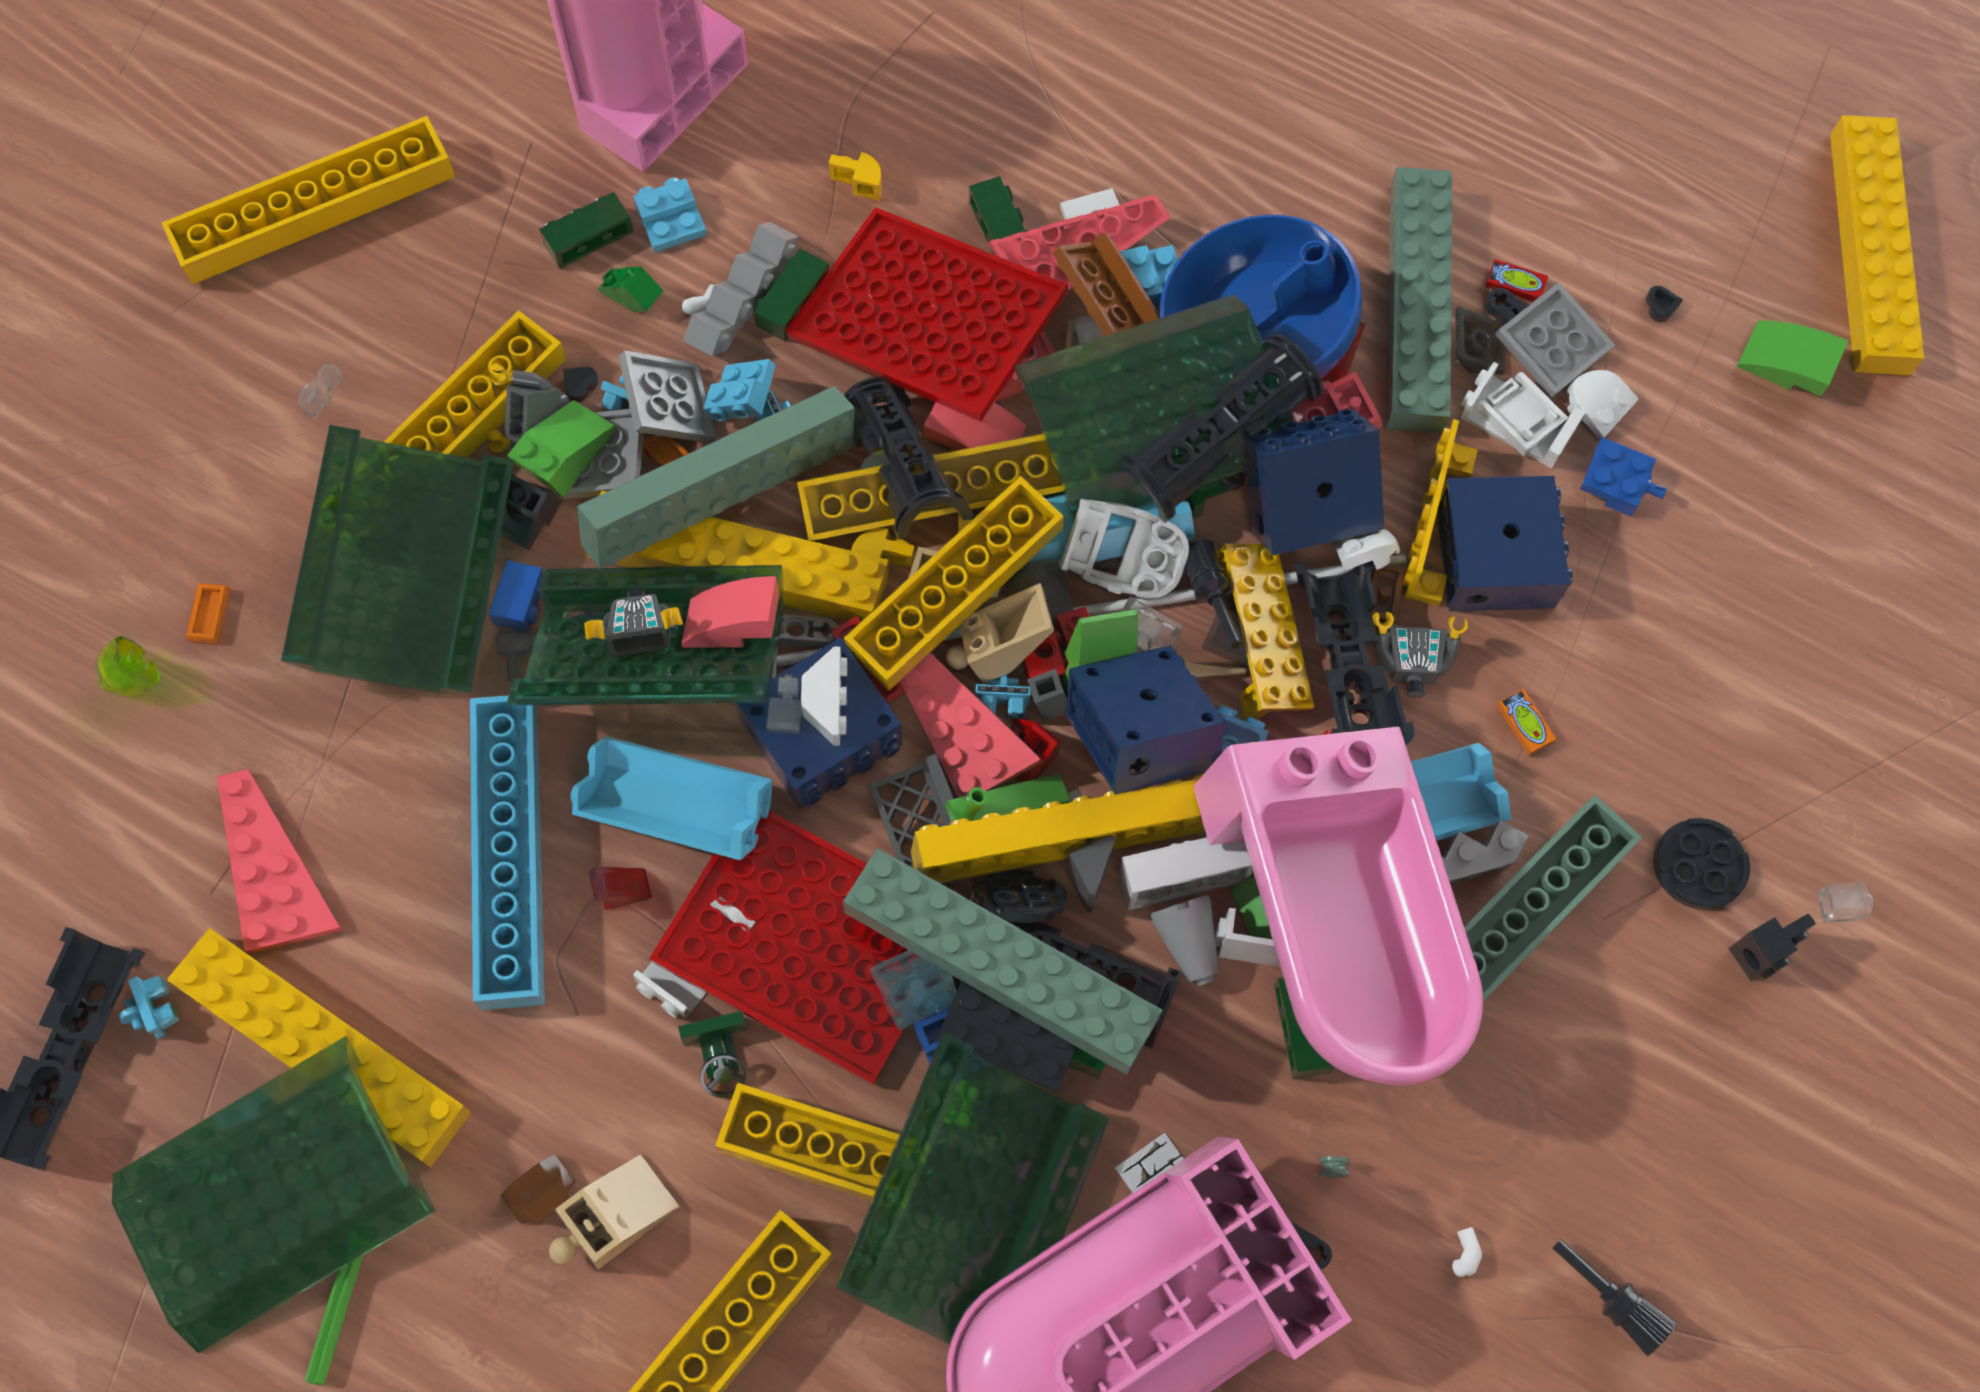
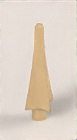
M1185 662V666L1191 675L1197 678L1198 682L1247 674L1245 668L1218 667Z

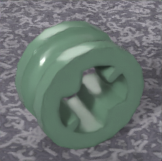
M1336 1156L1320 1158V1163L1324 1166L1323 1170H1320V1176L1328 1178H1345L1350 1176V1171L1346 1169V1165L1350 1164L1349 1158Z

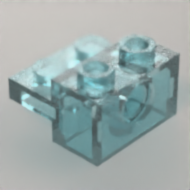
M910 950L869 968L871 976L884 998L886 1008L898 1030L951 1007L954 1000V985L948 973Z

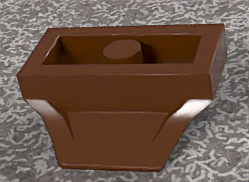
M1388 564L1377 570L1374 565V570L1370 577L1377 603L1371 614L1373 616L1376 612L1379 613V622L1385 623L1387 620L1386 612H1390L1393 615V626L1396 622L1405 567Z
M554 1154L538 1162L513 1181L500 1196L519 1223L522 1224L524 1221L529 1220L539 1224L554 1213L557 1207L569 1199V1187L575 1183V1180Z

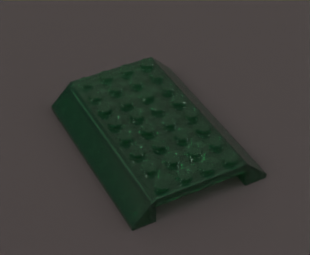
M1235 294L1014 367L1024 394L1028 393L1045 437L1066 493L1065 504L1073 524L1080 506V499L1121 503L1134 508L1154 502L1153 497L1136 477L1125 471L1120 472L1114 464L1126 454L1134 456L1158 435L1166 433L1190 412L1194 413L1198 418H1203L1221 403L1213 393L1235 376V372L1265 349L1249 308ZM1268 374L1263 377V384L1266 388H1278L1279 382L1276 376ZM1256 389L1249 397L1243 394L1244 399L1242 403L1245 406L1247 404L1253 406L1252 402L1260 394L1259 391ZM1289 413L1278 423L1273 420L1265 428H1279L1286 422H1293L1292 414ZM1243 427L1222 444L1228 452L1229 458L1203 478V485L1246 471L1243 436L1248 435ZM1197 432L1199 436L1191 444L1193 450L1201 442L1207 443L1209 437L1207 433L1201 435ZM1175 449L1172 451L1171 457L1176 464L1182 465L1187 463L1188 455L1184 450Z
M329 424L281 661L319 674L436 694H471L514 460L483 455V461L376 441L361 438V430Z
M782 565L545 569L539 588L544 611L525 678L513 679L507 700L509 706L766 702L769 697L783 618ZM776 576L779 599L772 638H745L743 647H682L681 643L691 598L701 592L728 582L755 577ZM640 588L645 591L646 595H656L658 604H666L669 608H679L683 624L677 625L675 628L666 629L671 645L669 649L612 657L607 638H591L586 640L584 623L591 620H602L611 611L612 602L616 599L628 598V592L631 589Z
M943 1032L835 1287L850 1298L950 1345L957 1325L964 1313L984 1291L1063 1239L1110 1118L1084 1104H1070L972 1053L973 1046L947 1032Z
M344 1036L113 1174L112 1205L168 1324L197 1353H201L436 1212L422 1182L412 1181L356 1071V1068L362 1064L347 1036Z

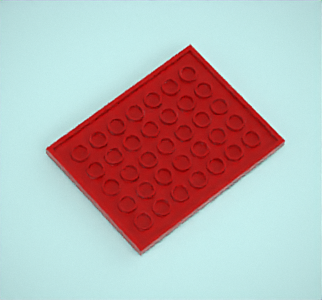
M875 207L785 332L789 339L877 377H885L893 384L982 421L1068 294L1069 289L1068 284Z
M769 810L766 819L760 817L754 832L759 836L755 848L744 858L737 860L715 853L712 855L649 960L653 964L730 1007L742 1011L748 1017L873 1086L939 967L844 913L843 901L867 863ZM719 897H722L727 902L721 901ZM716 900L722 906L733 905L742 912L746 919L755 921V924L749 930L745 924L740 922L734 923L710 904Z

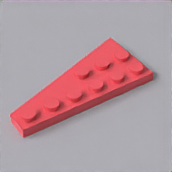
M1154 194L1111 208H1104L1086 215L1076 216L1026 232L1016 233L1005 238L991 240L987 244L996 256L1068 284V289L1070 290L1072 284L1066 274L1058 267L1057 260L1052 254L1058 246L1092 242L1100 234L1107 233L1118 250L1124 251L1171 217Z
M931 652L900 680L958 798L967 796L969 791L975 787L982 788L984 791L996 789L1044 761Z
M246 769L217 776L244 951L249 955L343 931L294 845L289 840L283 826L271 809L252 773Z

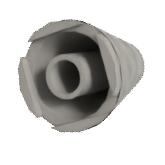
M1209 895L1149 914L1152 924L1187 981H1195L1196 986L1215 981L1213 974L1219 973L1212 905Z

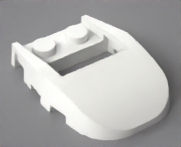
M1080 499V506L1062 559L1058 563L1062 570L1067 572V569L1079 574L1082 579L1102 586L1116 594L1128 593L1143 598H1159L1168 594L1176 587L1189 554L1188 540L1181 529L1170 522L1165 524L1159 517L1147 511L1125 504ZM1111 513L1135 520L1116 575L1093 569Z

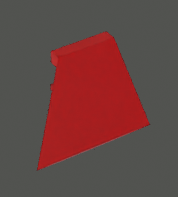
M1012 719L1011 730L1044 760L1015 778L1020 782L1038 779L1058 757L1060 740L1036 721Z

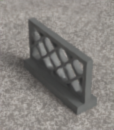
M936 754L924 758L926 762L869 784L896 858L905 864L906 862L912 864V868H914L912 859L904 856L901 849L906 838L912 841L914 839V836L910 835L909 832L915 819L927 824H936L938 827L948 826L951 823L945 805L948 800L955 798ZM924 772L927 782L922 792L907 787L912 776ZM890 785L900 789L893 804L882 800L878 790ZM929 788L933 797L927 795ZM905 791L919 797L913 812L898 806ZM924 799L935 803L937 806V811L932 820L918 815ZM884 806L891 808L888 815ZM895 811L910 816L904 831L893 828L890 823ZM940 816L943 824L937 822ZM895 834L901 836L899 842L897 841ZM953 881L944 882V883H940V884L946 885V884L951 883V882H953Z

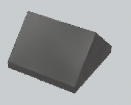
M1107 836L1069 854L1066 873L1085 911L1092 912L1112 856L1116 837Z

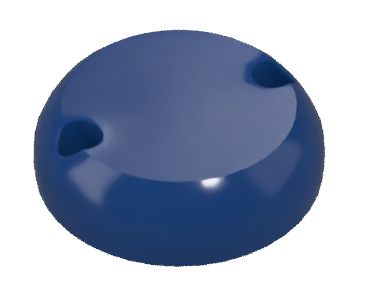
M1286 215L1251 216L1232 221L1207 233L1189 247L1175 263L1167 277L1160 301L1162 331L1167 346L1180 368L1192 380L1212 392L1220 389L1235 376V372L1265 348L1262 343L1273 334H1281L1294 342L1313 363L1320 378H1323L1338 364L1356 337L1362 315V286L1351 254L1345 245L1325 228L1311 221ZM1268 374L1263 377V384L1266 388H1278L1279 381L1276 376ZM1256 389V391H1255L1251 396H1249V397H1246V396L1243 394V396H1244V399H1243V400H1251V401H1254V399H1255L1260 393H1259V391Z

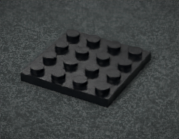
M1065 954L1098 974L1106 976L1107 970ZM964 981L960 983L936 1039V1042L1056 1093L1060 1088L1076 1049L1075 1045Z

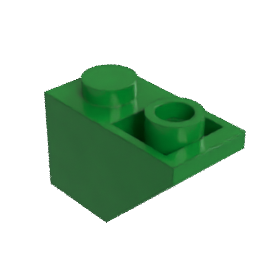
M642 266L612 268L605 273L602 278L603 283L598 287L602 294L632 312L648 311L664 291Z

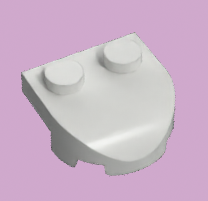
M1595 370L1576 377L1567 389V393H1570V405L1567 407L1569 414L1572 413L1575 406L1585 411L1582 421L1598 439L1605 437L1639 400L1618 375L1606 370Z
M1386 529L1332 541L1344 571L1369 561H1373L1378 570L1390 563V555L1393 553L1399 554L1400 552L1396 538Z

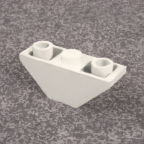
M833 647L802 675L801 691L803 717L834 746H840V735H846V716H841V705H847V687H841V676H847V658L841 657L840 647Z

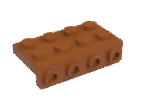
M1102 233L1092 242L1060 245L1052 252L1057 260L1058 267L1068 277L1074 292L1081 298L1089 316L1095 320L1102 331L1103 338L1111 347L1147 341L1162 328L1160 314L1109 234Z

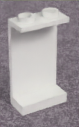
M1493 362L1488 371L1482 369L1474 383L1478 386L1474 392L1469 390L1464 397L1461 406L1465 408L1460 418L1512 446L1477 409L1478 403L1485 400L1489 394L1505 383L1494 376L1499 364ZM1575 406L1563 427L1526 455L1552 468L1578 427L1585 411ZM1543 421L1530 430L1534 434L1533 438L1548 427Z
M719 897L721 901L727 902L722 897ZM716 900L710 904L734 923L740 922L745 924L749 930L755 924V921L746 919L742 912L733 905L722 906ZM652 962L643 973L636 970L633 974L635 981L638 983L636 989L648 999L655 996L663 1002L661 1008L674 1018L680 1014L686 1019L706 994L704 991Z
M1229 908L1226 917H1220L1218 928L1216 927L1215 931L1216 947H1219L1218 957L1281 967L1272 939L1233 933L1236 909Z

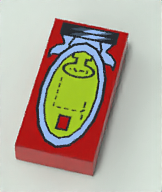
M1494 259L1485 287L1506 289L1516 297L1534 302L1543 295L1548 275Z

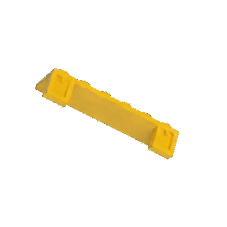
M1453 419L1450 428L1444 427L1434 452L1433 458H1435V463L1431 467L1427 483H1429L1428 491L1424 494L1421 504L1423 511L1415 528L1417 536L1410 549L1408 557L1410 563L1409 567L1406 568L1402 584L1407 586L1404 597L1439 606L1441 603L1447 575L1425 570L1423 566L1446 473L1470 478L1478 451L1476 448L1454 443L1459 420Z
M1225 543L1216 554L1220 567L1225 570L1226 578L1231 583L1253 681L1248 688L1239 694L1245 722H1247L1248 717L1260 720L1269 711H1308L1313 709L1314 702L1279 554L1272 556L1262 544Z

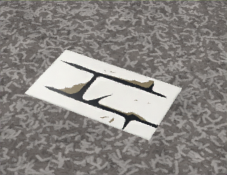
M1163 1133L1119 1164L1115 1169L1133 1193L1184 1158L1166 1133Z

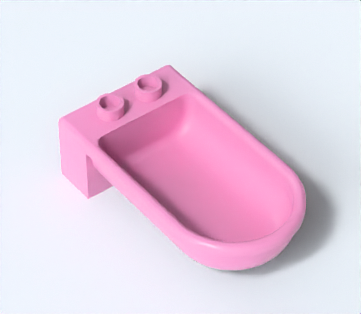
M547 0L580 130L643 173L748 65L744 30L703 4L702 0Z
M1400 727L1242 743L1227 747L1193 786L1209 845L1245 841L1293 1012L1307 1041L1332 1066L1350 1076L1365 1081L1395 1086L1416 1085L1435 1079L1449 1071L1466 1055L1477 1036L1482 1019L1483 992L1476 962Z
M1218 1136L984 1291L964 1313L952 1337L946 1363L947 1392H1211L1272 1349L1294 1360L1351 1322L1352 1319L1239 1139Z

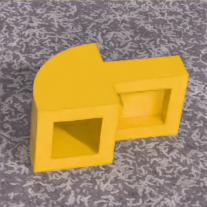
M861 152L857 161L848 156L831 154L828 163L831 180L851 184L853 195L880 201L882 195L881 169L878 162L872 156Z
M874 528L862 533L856 539L851 551L887 559L890 564L911 569L915 559L913 545L901 539L889 540V528Z

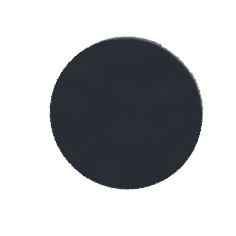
M1690 818L1675 824L1661 836L1654 851V869L1661 886L1674 900L1693 909L1712 910L1729 904L1745 888L1750 874L1748 853H1745L1741 843L1733 835L1734 832L1725 825L1711 819Z
M1012 869L991 873L980 880H974L971 900L1005 921L1036 923L1051 920L1062 914L1066 907L1067 893L1065 888L1055 879L1047 881L1033 876L1034 872L1031 870Z

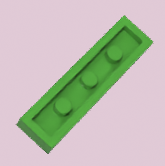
M1058 773L989 791L975 787L969 791L967 796L948 800L945 807L951 822L963 818L974 821L980 820L982 816L990 813H999L1001 816L1012 814V811L1022 807H1030L1033 810L1043 808V805L1050 802L1060 801L1061 804H1066L1071 800L1061 775Z

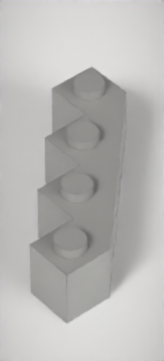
M772 222L758 225L749 251L736 255L727 281L713 286L705 311L691 316L683 341L710 356L726 351L746 321L751 318L757 301L765 297L773 279L779 277L783 272L786 261L797 253L796 243L799 237Z
M1501 820L1490 828L1483 844L1458 832L1449 840L1441 856L1450 884L1505 870L1516 862L1528 835Z

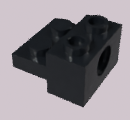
M500 468L486 493L491 497L477 523L530 551L543 525L549 527L562 501ZM510 507L520 511L524 514V516L522 517L521 515L511 511Z
M1808 913L1782 928L1774 917L1747 933L1728 949L1750 981L1760 975L1765 980L1792 962L1789 956L1798 950L1796 948L1798 943L1810 936L1807 930L1816 923Z

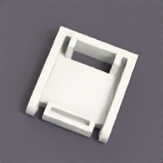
M1519 372L1514 377V380L1512 378L1477 405L1478 411L1522 456H1525L1563 427L1568 419L1523 372ZM1543 421L1548 427L1533 438L1534 434L1530 430Z

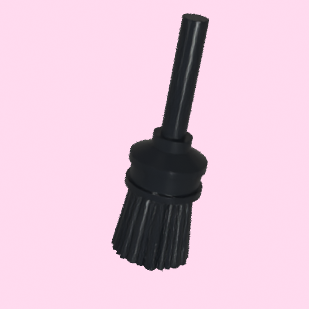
M1200 539L1188 543L1189 554L1184 569L1191 579L1190 586L1194 591V596L1197 601L1208 603L1214 607L1230 647L1238 648L1241 646L1242 641L1224 602L1225 595L1229 592L1231 584L1228 578H1226L1225 570L1219 565L1213 541Z
M1562 1239L1552 1247L1557 1254L1601 1293L1599 1297L1604 1301L1602 1314L1608 1316L1616 1327L1620 1325L1646 1356L1652 1354L1676 1327V1321L1644 1299L1645 1296L1636 1291L1630 1282L1620 1286L1613 1281L1609 1283Z

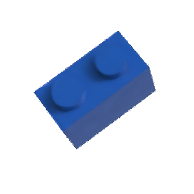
M509 560L506 561L489 611V616L494 626L529 633L531 625L536 624L539 617L540 609L538 604L540 598L545 597L548 590V580H546L542 568Z

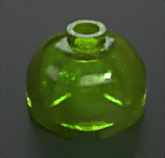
M125 636L112 639L98 653L96 659V672L99 677L98 682L100 686L109 693L113 692L123 697H135L144 694L160 681V673L153 660L148 664L142 655L146 651Z

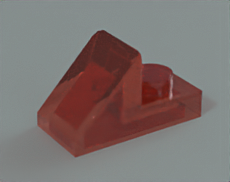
M594 867L588 871L594 900L602 901L605 910L623 907L652 898L645 868Z

